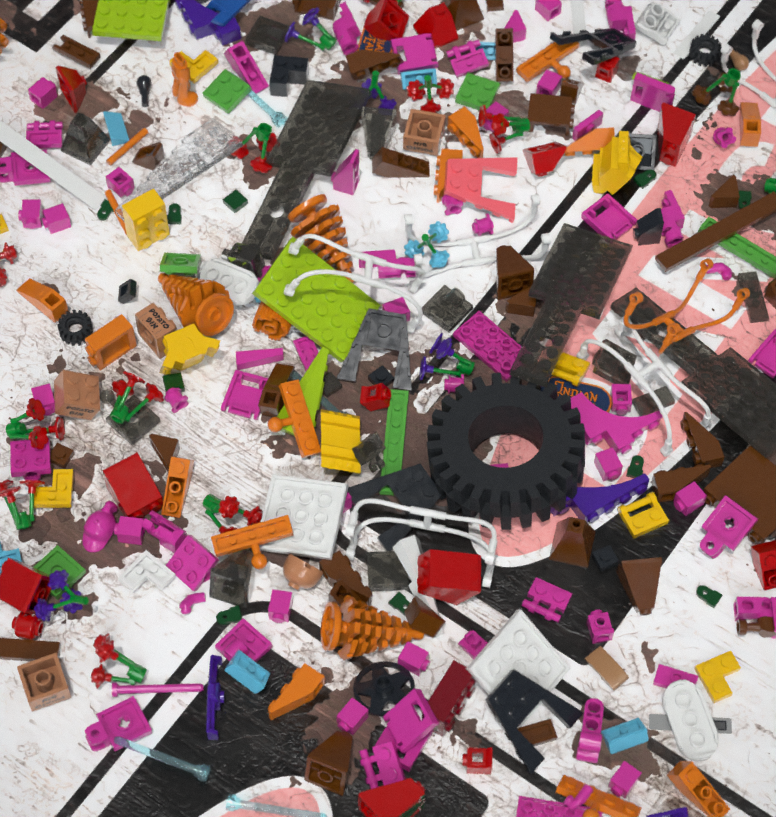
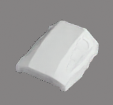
M651 2L635 22V28L665 45L681 19L669 9L663 8L659 3Z

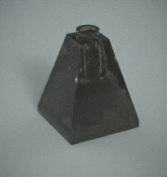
M361 107L360 109L367 156L371 160L382 147L387 148L397 127V112L395 109Z
M78 112L70 122L60 150L91 166L110 142V138L90 117Z
M244 549L234 552L211 569L210 598L235 606L239 605V607L247 609L253 569L251 564L253 553L250 550Z

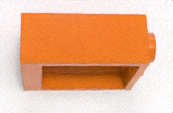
M122 314L85 338V350L88 353L87 359L93 367L96 365L100 371L137 346L133 326Z

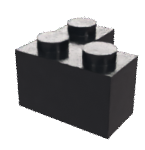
M274 55L269 80L270 96L287 97L289 84L307 85L309 58Z

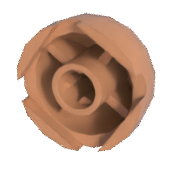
M291 554L288 555L283 565L284 577L290 581L288 585L296 590H299L300 587L304 589L312 588L319 582L324 573Z

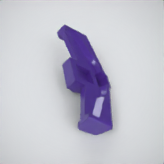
M217 655L210 656L206 721V733L209 740L219 739L218 731L215 730V713L220 711L221 703L225 702V691H221L220 683H217L218 665H222L223 661L222 657Z

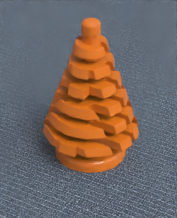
M320 194L306 200L288 214L290 222L297 223L302 221L291 230L290 234L292 237L298 239L305 234H315L345 248L348 246L347 238L342 239L346 235V229L341 227L343 218L342 215L339 217L341 213L339 205L334 204L328 208H323L327 203L325 194ZM305 239L303 245L309 246L308 249L315 254L318 253L317 256L322 260L329 259L326 263L331 267L337 266L335 270L352 273L350 271L353 268L352 261L346 262L351 257L350 254L340 252V250L319 240ZM345 277L352 283L355 282L354 280H351V278Z
M159 274L158 282L161 283V287L183 327L194 323L202 335L213 336L223 331L230 323L234 313V305L230 299L229 291L225 290V286L216 281L198 280V278L190 276Z
M349 595L344 597L340 607L336 602H328L324 608L321 621V643L325 651H332L336 647H343L337 652L343 660L361 656L364 653H373L377 648L380 651L387 649L388 646L390 648L396 647L400 642L403 645L407 641L410 642L412 638L414 640H422L424 633L411 628L405 620L401 623V618L394 615L390 616L388 612L381 610L377 613V607L368 606L366 602L357 601L355 597Z

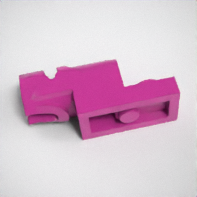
M605 0L609 27L623 31L625 35L635 40L636 30L632 7L624 6L622 0Z
M345 1L339 4L342 9L339 12L341 18L333 22V32L343 53L348 55L357 51L359 46L356 37L362 34Z
M672 190L664 192V197L661 200L663 207L661 212L664 220L662 236L666 237L664 241L667 247L671 248L683 241L684 237L681 229L683 228L685 217Z
M395 249L363 252L385 259L390 263L414 266V258L399 257L396 259ZM358 259L359 268H365L366 261ZM373 264V267L378 269V278H401L402 274L406 278L416 277L415 271Z
M151 511L149 513L151 516L150 521L145 518L142 528L159 539L161 546L175 553L187 537L186 531L167 518H163L157 512Z

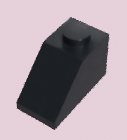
M656 208L637 220L636 227L633 228V237L637 239L638 246L660 244L664 226L661 208Z

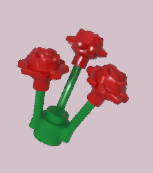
M209 494L202 503L203 507L206 508L205 514L210 516L217 525L220 534L236 530L237 528L232 526L227 529L225 526H222L214 516V513H222L221 516L223 518H233L237 513L243 514V517L247 518V526L261 522L262 509L257 506L252 511H244L238 507L240 503L235 496H226L225 500H221L213 494Z
M109 633L105 636L100 634L96 637L93 647L96 649L95 654L100 658V663L110 658L114 661L118 660L129 667L126 673L129 678L112 676V674L106 673L103 664H100L98 668H93L91 682L96 683V688L99 689V686L104 681L111 682V680L134 685L135 682L141 683L147 668L142 667V665L135 663L115 650L114 641H110Z

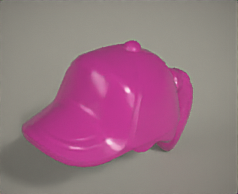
M106 501L104 507L90 514L84 524L82 542L83 547L88 552H99L102 550L114 532L116 521L113 513L118 511V507L113 501Z

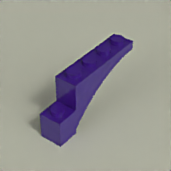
M175 0L177 9L182 11L183 21L188 23V30L191 35L194 34L196 40L213 34L222 46L241 40V29L235 17L225 26H219L211 22L219 13L204 7L195 0Z
M644 473L632 480L611 486L577 487V494L573 499L566 496V507L561 512H558L552 506L550 512L553 516L559 513L562 515L571 508L579 519L593 523L605 512L608 514L617 505L629 502L634 495L643 494L648 489L649 478Z

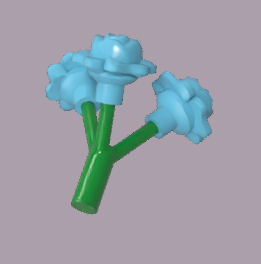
M437 221L429 226L428 234L431 235L430 237L427 234L422 235V243H419L418 240H409L408 244L404 245L406 250L404 254L409 258H414L413 255L419 253L423 256L425 254L422 251L424 245L428 246L432 251L431 260L429 261L432 268L444 267L450 256L446 250L438 251L431 244V240H436L437 243L447 240V235L450 233L445 223L441 224L440 221Z

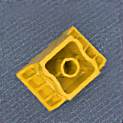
M619 131V137H612L611 142L604 148L600 147V154L593 155L592 187L594 193L603 194L609 191L613 195L634 175L642 156L631 146L628 131Z
M194 323L165 335L162 343L165 346L164 353L166 358L159 373L170 375L172 369L182 371L201 363L205 355L213 357L219 349L221 340L203 336Z
M321 409V467L361 473L360 416Z

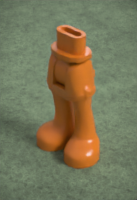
M176 52L171 66L172 76L174 77L172 94L177 97V102L180 105L191 107L198 102V95L194 91H189L191 88L189 82L191 78L190 70L186 59L181 53Z

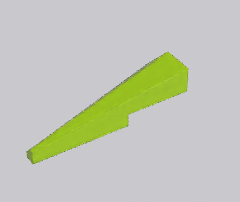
M323 346L299 382L314 427L316 426V411L319 410L324 387V372L328 368L326 365L328 354L331 353L329 349ZM285 405L277 415L280 419L288 418ZM291 425L284 426L280 430L294 436Z

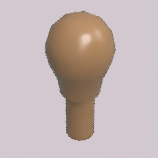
M732 50L729 56L734 67L739 71L746 70L749 66L748 58Z

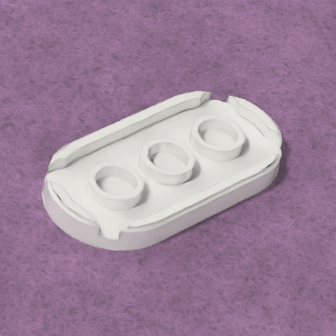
M212 258L208 262H203L199 265L198 272L195 274V278H198V280L216 281L225 286V290L229 291L233 305H245L256 297L252 292L259 284L257 277L251 271L220 258Z
M688 680L674 681L665 690L662 702L678 749L689 760L705 761L714 755L719 744V735L701 688Z

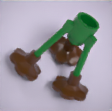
M731 68L727 73H722L720 78L709 87L696 85L692 91L695 100L703 105L709 104L711 100L709 93L718 85L721 92H728L731 95L727 101L721 100L717 109L724 116H736L739 106L735 105L733 99L739 86L738 81L741 78V73L737 69Z

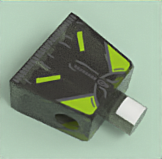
M235 243L231 250L225 248L222 251V259L251 271L257 278L262 276V269L266 265L259 247Z

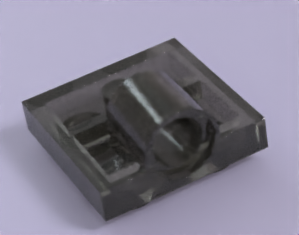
M259 15L245 39V45L277 55L285 42L290 26Z
M444 285L421 308L426 317L450 333L473 309V305L465 300V295L460 289L455 287L450 289Z
M608 339L602 341L618 352L627 362H630L633 366L635 365L637 358L635 354ZM600 347V350L596 352L592 359V365H594L593 373L613 384H629L631 374L624 368L623 363L610 352Z

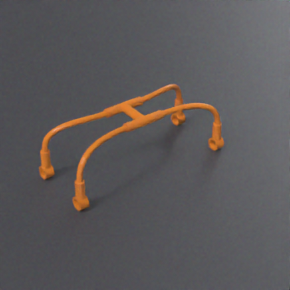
M707 258L701 261V268L696 275V280L678 308L654 318L651 322L638 325L630 324L628 322L629 316L632 315L637 304L643 301V295L640 292H635L629 297L630 302L625 310L623 322L630 329H644L664 322L668 326V333L658 351L659 354H662L670 344L693 334L696 330L714 326L728 320L740 308L743 301L750 297V291L748 288L738 290L737 298L732 305L731 311L724 317L694 327L681 328L671 318L675 317L686 306L699 282L703 280L707 271L713 268V261Z

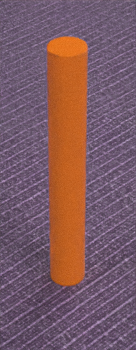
M146 128L140 130L106 160L107 164L111 166L146 136L149 133Z
M107 190L105 195L126 234L123 212L112 191Z

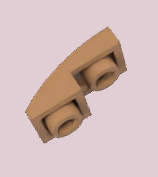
M601 646L585 658L586 662L613 691L629 679L626 672Z

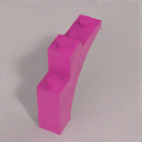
M582 392L570 398L571 409L578 408L581 423H584L586 445L592 442L597 444L605 439L609 447L614 448L617 455L619 453L624 455L632 450L635 439L641 437L647 429L652 431L657 428L663 417L659 410L639 417L614 415L595 406Z

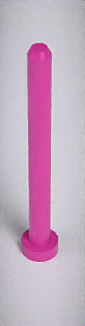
M118 682L112 683V697H118V694L203 691V684L120 686H118Z

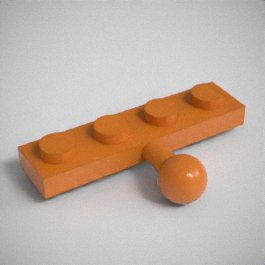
M553 42L516 67V73L526 82H529L552 66L557 70V74L562 76V79H567L571 75V70L566 65L562 66L558 61L578 49L579 42L564 45Z
M299 380L281 383L279 389L288 418L272 417L268 421L269 430L279 432L284 426L291 425L301 457L305 458L320 454L321 448Z
M285 515L211 536L216 557L252 548V566L256 569H263L267 565V558L264 554H261L259 545L290 537L294 534L289 516Z
M563 774L556 793L565 797L572 795L575 798L585 783ZM589 785L593 792L584 805L591 808L586 809L582 817H600L598 811L612 817H639L642 807Z

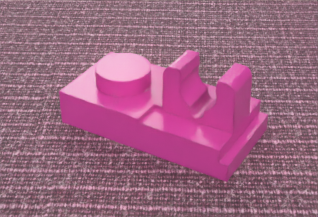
M470 630L458 642V645L473 660L488 644L474 630Z

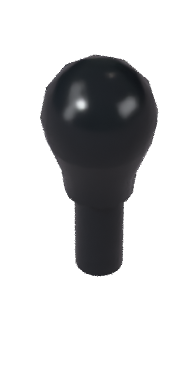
M141 75L138 77L136 84L141 95L142 107H148V95L152 81L147 75Z

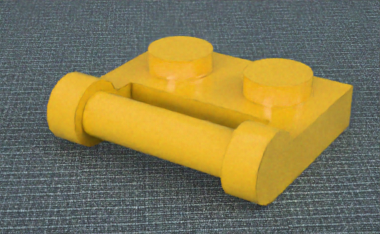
M555 349L549 361L544 365L542 373L545 375L551 374L572 382V385L578 387L590 367V362Z
M653 492L626 506L621 505L617 507L618 513L633 539L662 527L669 522ZM647 504H650L652 507L631 517L628 514Z

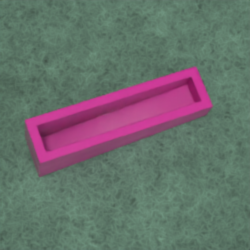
M283 348L236 351L237 370L284 360Z

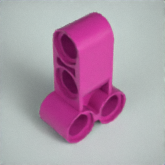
M591 698L586 701L576 760L591 763H597L602 740L601 727L604 705L599 699Z

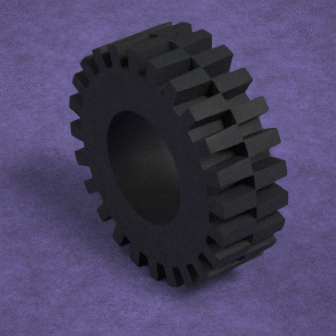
M512 372L510 383H502L501 373H492V385L486 386L481 376L473 378L472 392L461 384L455 388V399L446 395L441 401L442 411L434 410L432 425H428L427 428L430 476L436 484L438 492L442 495L441 500L447 498L448 508L453 513L462 507V515L464 517L475 518L480 513V519L491 524L494 517L500 518L502 530H511V518L519 517L522 528L532 526V513H536L541 522L550 519L551 506L558 512H561L566 507V496L573 499L577 494V483L581 484L584 477L585 427L584 423H581L578 408L571 409V399L568 395L564 394L558 398L557 387L552 383H549L541 391L540 378L536 376H531L526 386L522 385L521 373ZM503 433L524 436L533 441L540 449L528 462L507 468L486 464L473 453L482 441Z

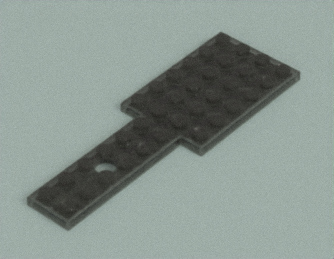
M307 79L266 160L267 164L277 167L279 170L242 244L246 245L242 248L244 255L273 261L291 224L288 214L301 204L315 174L332 176L372 94L370 89ZM280 208L284 209V213L280 217L274 218L271 216L272 212H276Z
M563 224L529 290L528 296L545 302L510 369L509 375L547 387L581 314L600 320L630 256L633 245L570 224ZM545 338L550 339L552 346H543L539 341H544Z
M637 287L612 302L610 309L622 318L630 302V295L640 292L643 295V301L637 304L632 315L629 316L632 324L648 323L666 313L665 310ZM671 318L675 323H678L681 326V328L686 329L677 320ZM663 322L657 326L636 330L660 349L665 337L660 336L657 333V329L664 331L667 330L668 326ZM694 334L673 342L665 349L663 353L689 374L681 383L698 395L716 417L765 458L776 451V384L733 348L730 347L718 355Z

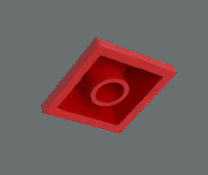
M380 0L368 13L363 28L374 38L387 41L402 38L409 15L393 0Z
M444 2L428 8L413 24V29L417 35L428 33L432 35L431 40H433L435 49L459 40L452 14Z
M58 65L55 68L60 90L74 113H77L86 95V79L83 75L80 76L77 70Z
M555 141L522 150L530 172L540 177L548 175L547 172L554 170L567 148L565 145Z

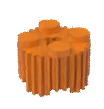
M261 301L252 326L255 331L260 332L261 330L265 335L268 334V338L271 340L280 341L281 337L288 335L292 324Z

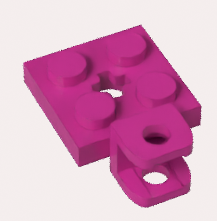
M12 152L11 157L0 158V164H6V166L0 167V182L2 183L14 182V186L51 182L49 176L16 152ZM32 165L34 169L29 170L27 168Z
M725 495L701 526L707 531V534L701 540L700 548L713 559L717 558L726 546L735 551L758 519ZM726 519L729 521L734 519L733 528H726ZM710 545H714L712 549H708Z
M134 696L97 713L98 721L85 729L86 740L94 752L100 751L110 746V744L113 750L117 751L152 734V729ZM121 720L129 721L128 727H120Z

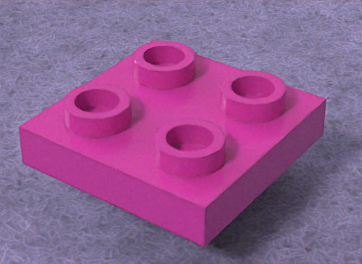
M48 439V443L44 445L42 450L32 448L30 440L10 441L11 476H23L24 480L34 481L39 480L41 474H51L50 439Z
M187 535L166 564V567L173 571L192 591H197L203 582L208 581L214 575V567L219 559L194 536Z
M244 618L215 645V649L229 662L237 650L242 651L253 661L257 662L273 647L272 643Z

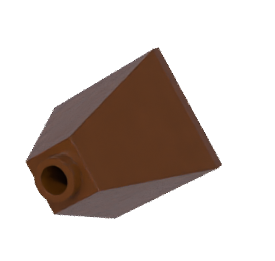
M477 0L441 1V3H445L452 14L457 31L484 20Z
M501 245L496 248L497 300L511 298L533 285L534 267L511 245Z
M568 517L558 522L549 560L588 568L596 531L583 519Z
M662 557L621 561L616 569L617 575L635 612L640 613V616L651 615L655 608Z
M336 731L310 752L307 757L304 781L343 796L353 736L346 731Z

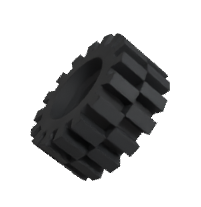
M700 34V37L698 35L695 36V39L693 38L690 44V59L693 60L694 64L698 62V66L704 64V67H707L708 64L713 66V63L716 64L719 61L722 48L721 42L719 43V39H715L713 35L709 37V34H706V36ZM700 48H707V49L711 50V52H709V53H704V52L700 51L699 49H700Z
M75 309L72 310L73 313L67 311L66 316L62 314V319L59 318L57 326L63 342L65 341L68 345L71 342L72 346L78 343V346L82 345L81 342L85 343V338L93 333L91 318L87 313H82V310L76 313ZM73 324L82 325V329L77 332L68 330Z

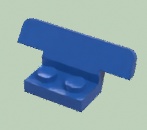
M211 0L206 8L214 12L219 11L220 13L211 22L219 26H225L251 0Z

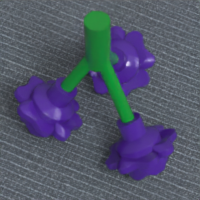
M373 71L372 79L367 78L366 82L362 83L361 87L363 89L361 92L364 96L358 102L349 101L351 114L357 117L366 115L367 111L364 108L366 98L370 99L372 97L375 99L378 94L381 101L377 108L379 113L389 115L395 110V105L397 104L395 99H387L380 89L382 84L378 83V71Z
M66 570L54 571V573L50 574V582L48 583V587H51L52 590L56 588L65 590L66 593H62V598L64 599H61L60 603L48 604L45 599H38V603L34 607L37 618L48 622L50 621L51 612L55 611L56 608L63 606L64 611L70 610V613L73 614L77 610H81L83 605L89 603L88 597L81 596L80 591L75 592L74 589L68 587L67 578L69 573Z

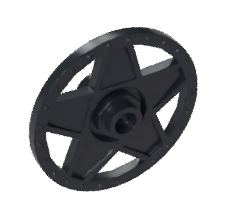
M388 661L376 662L365 667L357 675L353 685L354 698L368 709L369 714L384 716L390 711H382L388 702L396 705L406 696L401 688L408 680L410 682V692L415 689L414 679L411 673L400 664ZM384 667L394 668L400 672L389 675ZM372 670V680L360 683L363 676ZM359 695L371 697L370 707L362 702Z

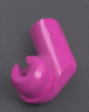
M721 262L715 263L713 268L707 271V274L718 272L722 275L723 280H730L732 278L731 268Z
M204 592L187 595L179 604L181 613L189 614L193 604L206 602Z
M585 784L575 798L572 795L567 796L564 804L570 810L577 809L586 802L593 789Z

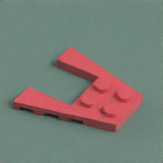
M518 158L448 159L445 170L444 194L465 203L466 201L470 202L478 209L484 208L491 211L492 215L502 216L509 219L508 222L513 223L515 220L514 203L481 197L482 170L515 176Z

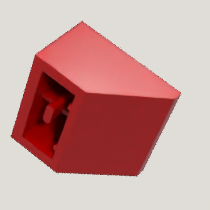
M776 540L750 546L753 566L763 590L776 588Z

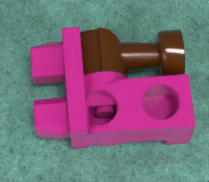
M737 596L733 603L734 618L737 621V635H746L747 631L758 632L763 638L771 637V639H776V597ZM745 619H756L757 622L747 623Z

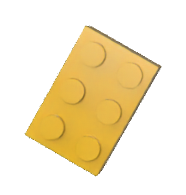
M154 188L122 205L126 234L137 251L146 249L151 244L163 240L170 235L165 203Z

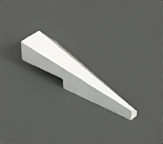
M413 535L399 540L392 548L412 581L408 585L414 596L421 599L440 616L436 599L418 593L417 561L418 556L423 554L419 538ZM443 627L438 632L437 637L444 634Z

